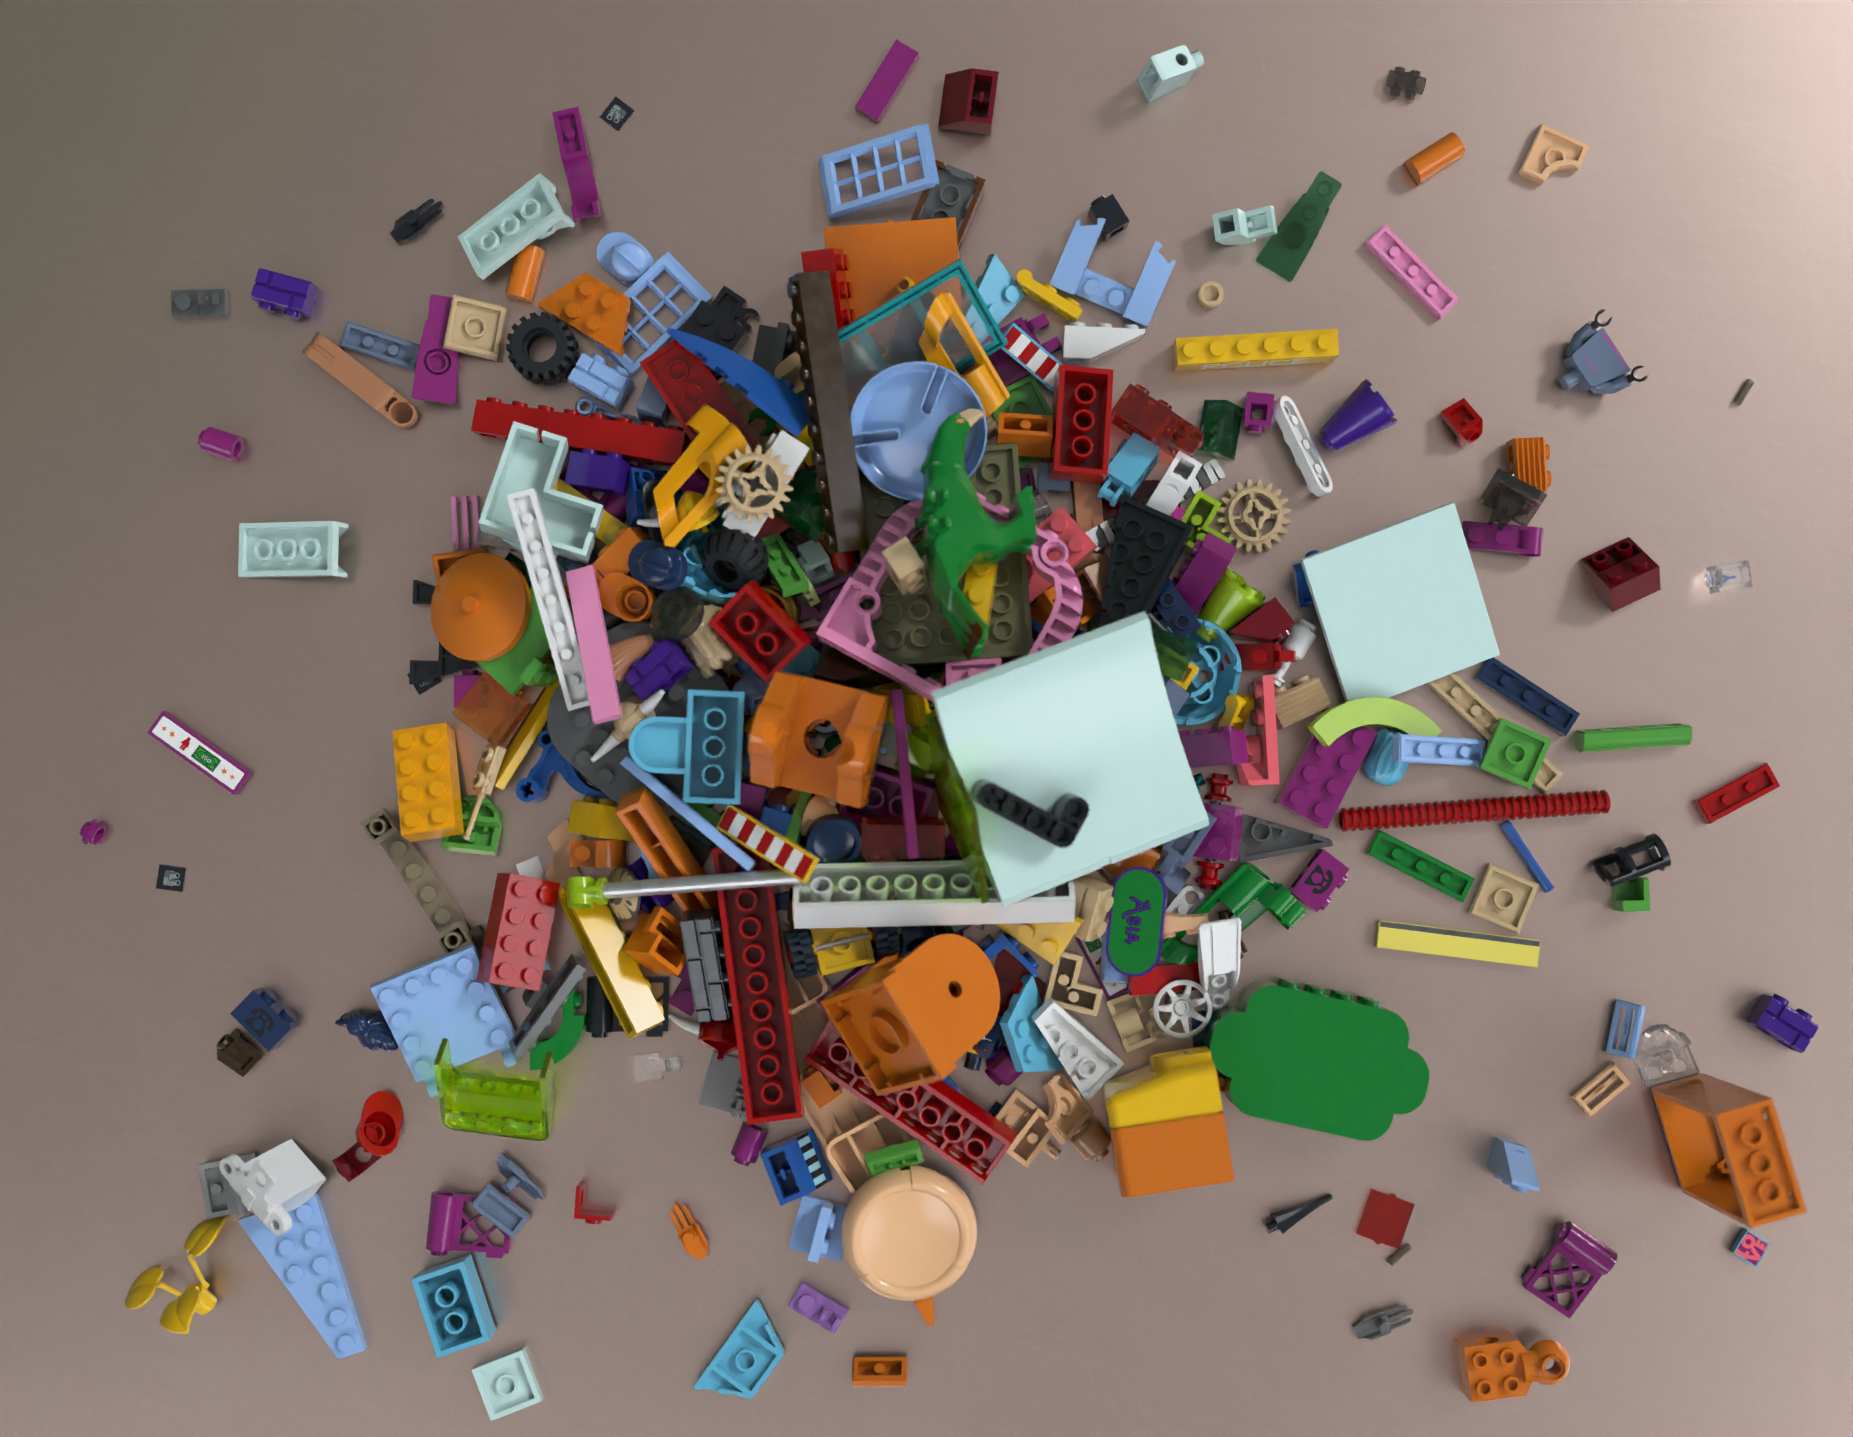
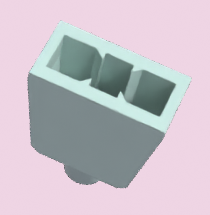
M1185 45L1151 56L1137 78L1148 102L1187 84L1196 69L1204 65V58L1198 50L1190 53Z

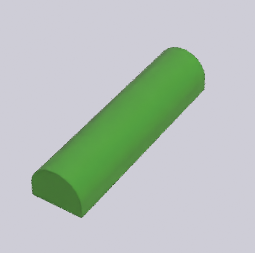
M1683 723L1582 729L1575 731L1576 746L1580 753L1687 746L1692 741V727Z

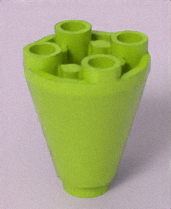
M1227 567L1207 597L1198 619L1207 620L1217 625L1226 633L1260 608L1266 596L1257 588L1247 584V580L1239 573L1233 572ZM1201 626L1200 629L1195 631L1209 643L1213 639H1217V634L1214 632L1217 630L1215 629L1206 630L1204 626Z

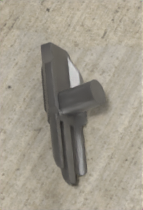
M1401 1305L1387 1311H1379L1363 1317L1358 1323L1353 1325L1356 1337L1358 1339L1374 1340L1390 1334L1393 1329L1411 1322V1318L1390 1324V1322L1413 1314V1310L1408 1309L1387 1317L1390 1314L1406 1309L1405 1305Z

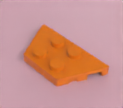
M585 272L537 304L543 311L557 316L560 321H563L621 357L624 355L623 340L624 333H627V316L630 313L631 300Z

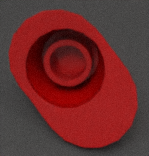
M378 1091L371 1094L365 1101L361 1119L355 1131L356 1140L364 1149V1152L376 1156H385L392 1153L397 1147L402 1122V1106L394 1094L388 1091Z

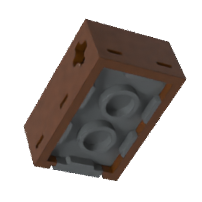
M935 160L940 184L923 190L911 221L956 217L959 253L984 193L986 180L978 176L974 178L973 174L948 164L944 166L943 162Z

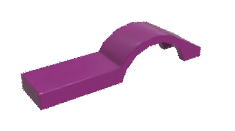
M579 107L552 112L561 160L571 194L574 222H579L581 218L601 217L598 190L589 158Z

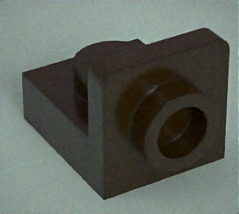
M236 1029L230 1035L225 1034L216 1045L217 1060L242 1077L262 1058V1053L241 1039L240 1032Z

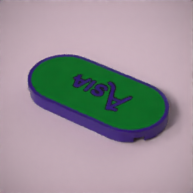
M1136 866L1123 871L1114 881L1111 895L1114 898V902L1109 911L1106 954L1110 964L1119 973L1130 977H1138L1149 973L1161 958L1168 896L1167 887L1158 873L1148 867Z

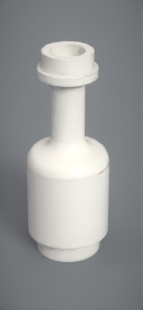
M1299 618L1297 623L1290 627L1292 632L1283 639L1281 650L1296 651V660L1301 661L1317 637L1315 633L1318 629L1311 623ZM1281 662V669H1275L1273 673L1269 672L1267 674H1274V686L1280 688L1285 683L1282 678L1292 662Z

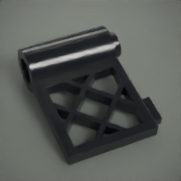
M597 976L587 977L586 1032L591 1033V1037L594 1038L608 1037V1032H625L622 1025H619V1019ZM669 976L646 977L650 984L663 983V994L656 1001L660 1002L663 999V1016L665 1018L663 1025H658L646 1031V1037H662V1032L668 1031Z

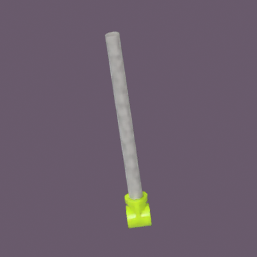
M781 869L608 882L605 877H599L595 881L591 877L579 876L567 879L566 906L573 909H587L594 907L595 902H598L600 905H606L611 898L805 883L800 882Z

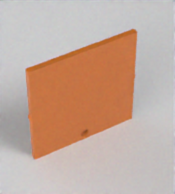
M956 217L899 222L887 220L886 223L824 227L825 249H843V254L848 256L849 270L845 271L847 282L850 281L852 286V298H849L850 309H854L856 319L900 294L901 292L897 289V286L903 290L907 289L909 282L902 277L906 276L917 284L959 259ZM957 275L930 290L936 297L941 292H950L962 312L961 283ZM902 308L866 328L870 337L873 336L877 349L883 354L886 351L885 346L877 344V342L883 340L890 342ZM950 317L947 329L956 332L954 330L955 324ZM856 334L849 338L848 341L858 340L859 337ZM958 335L954 348H947L950 353L965 350V343Z

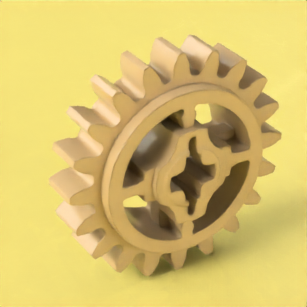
M745 445L743 455L738 449H734V460L728 456L724 457L728 467L718 466V469L724 473V476L715 477L716 481L723 483V486L715 489V492L725 494L719 502L721 504L730 503L726 510L728 513L737 509L736 519H740L746 513V519L749 523L752 522L754 515L757 516L759 522H763L764 513L773 519L774 513L772 509L775 508L782 512L783 508L779 502L781 500L789 502L790 499L784 495V492L793 490L791 486L785 485V482L791 480L793 476L783 474L789 465L779 466L778 463L782 456L777 455L772 459L771 448H768L762 454L761 445L756 446L754 453L751 452L749 445ZM747 461H758L756 467L749 473L736 470ZM768 466L775 475L776 488L769 485L766 481L765 475ZM757 476V482L765 490L754 488L751 492L750 485L742 478L754 479ZM732 479L737 481L742 487L743 492L740 502L733 494ZM759 495H766L771 498L764 505L749 507L752 500Z
M1247 479L1245 488L1240 482H1237L1235 484L1236 492L1229 488L1226 491L1229 499L1222 497L1219 500L1225 506L1220 507L1217 511L1223 517L1219 518L1216 524H1224L1225 526L1219 533H1228V538L1236 541L1235 547L1237 549L1243 544L1245 546V553H1249L1252 546L1257 554L1261 552L1262 545L1266 550H1270L1272 548L1271 541L1275 544L1281 542L1277 534L1286 535L1288 532L1282 525H1289L1291 523V520L1284 518V515L1290 513L1291 509L1282 507L1288 499L1283 498L1279 500L1278 496L1282 490L1279 489L1274 493L1271 492L1273 485L1271 482L1263 488L1262 479H1259L1255 486H1253L1251 479ZM1256 496L1264 499L1271 506V509L1262 506L1259 500L1256 499ZM1245 497L1246 503L1244 504L1243 511L1233 514L1236 502ZM1252 510L1254 515H1259V518L1255 522L1253 518H1248V514H1250ZM1274 519L1270 531L1262 536L1261 529L1263 528L1264 521ZM1235 524L1244 526L1248 533L1251 534V537L1239 531Z

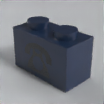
M259 988L253 990L230 1013L268 1052L277 1049L300 1026L296 1021V1015L288 1008H283L277 1002L276 995L269 989Z

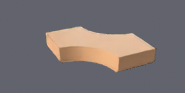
M565 819L547 836L553 849V861L545 876L549 881L560 883L559 891L567 885L568 878L584 877L579 867H570V840H585L586 838L582 834L567 832L569 819Z

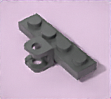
M570 955L550 985L545 984L542 980L540 991L525 989L523 992L524 1004L532 1010L509 1041L514 1055L523 1059L527 1052L533 1050L538 1036L543 1029H547L550 1026L553 1015L558 1008L565 1005L572 988L582 981L586 968L577 956Z

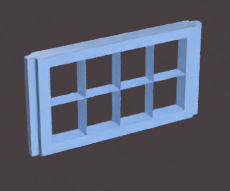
M928 123L906 128L818 158L829 218H837L940 184ZM916 138L919 155L902 160L899 143ZM894 145L897 162L881 167L878 150ZM872 152L875 169L859 174L856 157ZM850 159L853 176L837 181L834 164ZM920 161L923 179L907 183L904 165ZM898 168L901 186L885 190L882 172ZM876 175L879 192L863 197L860 180ZM854 182L857 199L841 204L838 187Z
M667 252L623 294L644 315L633 327L628 324L623 344L632 336L645 351L632 361L625 353L621 357L594 340H590L615 365L630 373L628 377L631 378L642 368L639 362L665 346L673 338L666 332L669 328L680 331L701 300L709 303L713 297ZM663 270L678 283L666 295L652 282ZM647 285L661 299L650 311L635 298ZM681 287L695 300L684 313L670 300ZM664 304L679 317L667 329L653 316ZM647 320L662 333L651 345L636 332Z

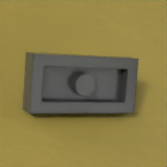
M226 289L171 290L172 317L174 319L229 317L228 291Z

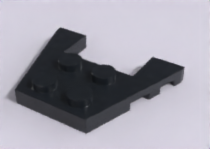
M413 580L412 604L431 605L435 586L419 580ZM439 642L438 661L410 660L409 684L418 685L480 665L474 661H468L452 655Z

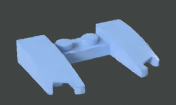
M1097 218L1096 225L1081 226V219H1077L1049 285L1069 294H1076L1148 327L1176 261L1173 259L1168 263L1158 251L1162 244L1159 241H1155L1135 289L1086 268L1106 219Z

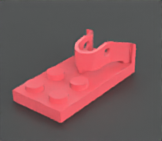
M1062 506L1036 527L1042 531L1048 529L1059 536L1058 539L1066 544L1068 548V564L1072 569L1097 548V545ZM1051 552L1047 555V558L1051 561H1058L1062 557L1059 552ZM1026 555L1030 606H1032L1037 601L1036 597L1054 586V584L1037 574L1033 567V558Z
M1274 674L1261 675L1253 678V683L1249 684V694L1254 699L1255 710H1251V724L1256 726V735L1246 736L1248 763L1236 764L1239 784L1242 786L1280 784Z

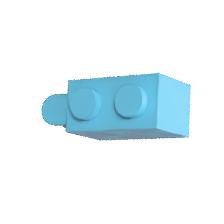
M1135 432L1128 440L1124 439L1120 443L1114 459L1109 458L1108 476L1103 481V486L1099 490L1097 498L1108 500L1110 502L1109 505L1112 507L1119 502L1121 494L1131 498L1158 463L1161 448Z

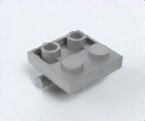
M255 1152L240 1155L239 1157L246 1163L255 1158ZM221 1160L197 1165L208 1219L235 1213L237 1215L249 1213L248 1209L242 1204L240 1196L221 1173L219 1166Z

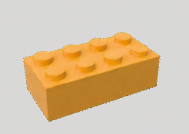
M446 722L393 730L401 836L409 842L464 834L455 730Z

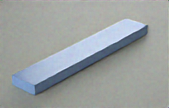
M626 756L620 764L747 871H752L757 865L754 859L691 806L683 802L679 796L654 775L640 768L633 761L632 757Z

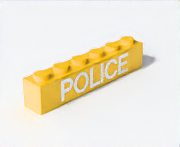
M1337 329L1176 338L1172 344L1173 369L1176 372L1332 363L1339 356Z

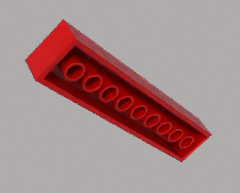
M742 844L737 845L756 861L757 865L752 871L773 869L769 861ZM720 847L712 849L715 874L747 871ZM775 886L717 890L747 1124L803 1118L805 1111Z

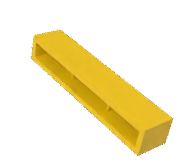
M567 885L562 887L557 899L628 1039L630 1040L658 1026L665 1020L663 1008L653 997L650 982L646 977H643L639 969V963L623 951L627 938L625 933L618 928L614 920L615 916L609 905H600L598 902H595L592 908H568L566 906Z

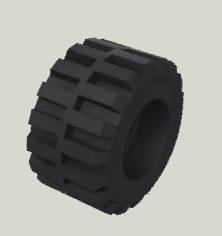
M535 312L530 313L529 319H526L525 316L521 317L519 320L522 323L519 326L514 323L511 327L514 333H508L507 336L510 344H506V350L510 354L508 358L513 367L525 379L531 380L534 384L538 385L540 382L544 385H550V381H554L557 384L561 382L560 377L563 375L567 378L570 375L569 369L576 367L574 360L579 358V353L576 350L579 348L578 342L575 340V336L563 321H560L557 316L553 314L549 316L546 312H541L540 316ZM543 336H550L556 339V351L550 359L543 362H535L530 359V347L536 339Z

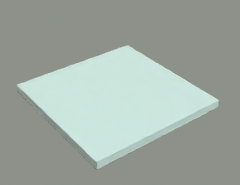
M1449 502L1300 559L1345 702L1365 697L1389 698L1500 655L1454 502Z

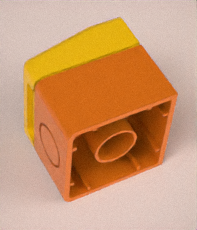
M1207 1046L1153 1055L1150 1057V1065L1110 1079L1104 1084L1103 1095L1122 1197H1137L1235 1181L1216 1068L1212 1061L1211 1051Z

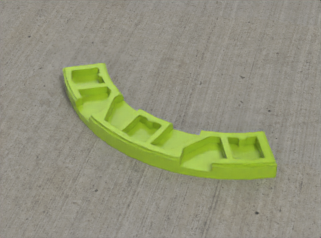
M1365 697L1348 700L1329 708L1307 726L1323 747L1330 746L1337 738L1351 729L1364 725L1388 726L1407 735L1439 736L1442 732L1430 718L1413 706L1383 697Z

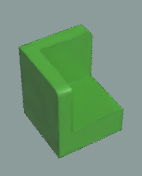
M1638 877L1636 882L1629 883L1626 881L1612 886L1614 910L1621 912L1650 911L1648 878Z

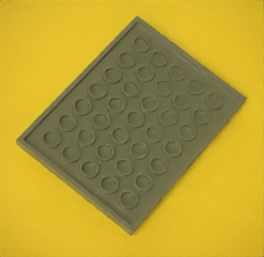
M1017 443L987 445L979 466L970 477L975 491L982 494L986 501L994 506L1001 504L1009 509L1013 498L1017 493L1021 492ZM858 469L870 548L887 519L896 510L915 500L901 499L884 492L874 485L861 469ZM925 529L919 531L910 541L915 551L916 545L921 543V535L925 533ZM868 549L860 550L861 561L863 560ZM1019 551L1008 553L998 562L987 645L983 647L981 655L977 659L1022 658L1027 656L1033 647L1026 554H1022ZM923 555L921 558L925 565L926 581L923 582L924 586L914 593L907 592L902 595L890 575H888L879 592L883 604L882 614L878 619L872 621L874 637L878 646L875 653L900 667L903 664L911 667L967 660L950 623L945 618L934 595L927 555ZM966 571L958 582V587L962 593L964 591ZM873 600L864 601V610L872 609L875 602Z

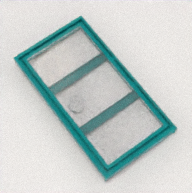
M960 258L838 330L850 415L859 393L874 376L900 363L913 361L927 362L918 341L924 331V322L935 298L941 292L951 293L987 356L1008 345L1007 338L1003 336ZM950 317L941 332L939 341L956 370L960 373L975 364V358Z

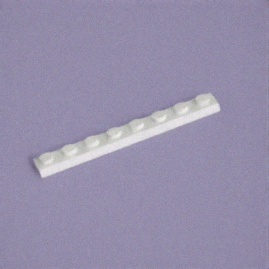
M530 488L508 494L506 496L567 709L571 711L590 706L578 637L536 489Z

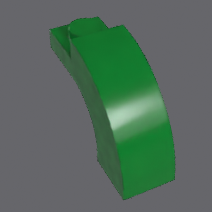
M578 986L572 988L569 998L563 1006L562 1023L557 1033L551 1038L537 1040L535 1047L530 1051V1070L544 1069L558 1063L568 1056L582 1040L586 1031V1012L578 1013V1009H581L583 1004L582 992H578Z

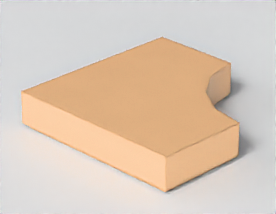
M1541 124L1517 174L1543 184L1547 177L1555 171L1570 170L1577 172L1590 145L1545 124Z
M1063 1070L1055 1072L1042 1086L1049 1102V1114L1044 1124L1060 1145L1066 1143L1094 1113Z

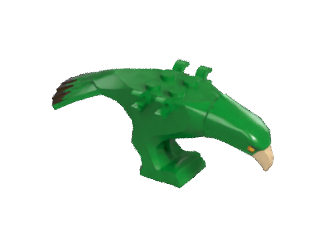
M971 408L948 416L937 428L926 459L920 469V472L923 474V507L919 508V517L914 519L916 532L925 528V533L921 535V543L916 545L917 554L920 558L923 555H927L934 595L945 618L950 623L967 660L980 657L984 643L987 640L989 626L973 609L959 589V580L972 564L995 565L1008 553L1018 551L1022 554L1028 553L1037 535L1032 486L1024 488L1013 498L1008 515L1010 522L997 523L984 511L974 486L965 471L964 449L966 437L976 422L984 417L983 411Z

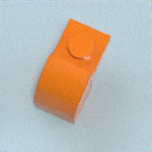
M570 840V867L614 868L629 866V841Z

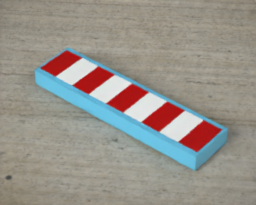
M1012 322L1003 333V336L1007 338L1008 345L1001 349L1054 393L1055 373L1059 365L1063 364Z

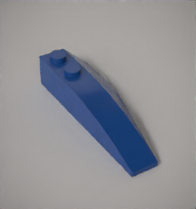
M672 328L666 331L691 353L698 356L712 370L723 376L733 387L743 392L750 401L794 436L798 437L807 426L809 416L808 410L805 409L803 404L804 394L800 397L793 391L795 385L783 375L778 379L749 359L701 337Z

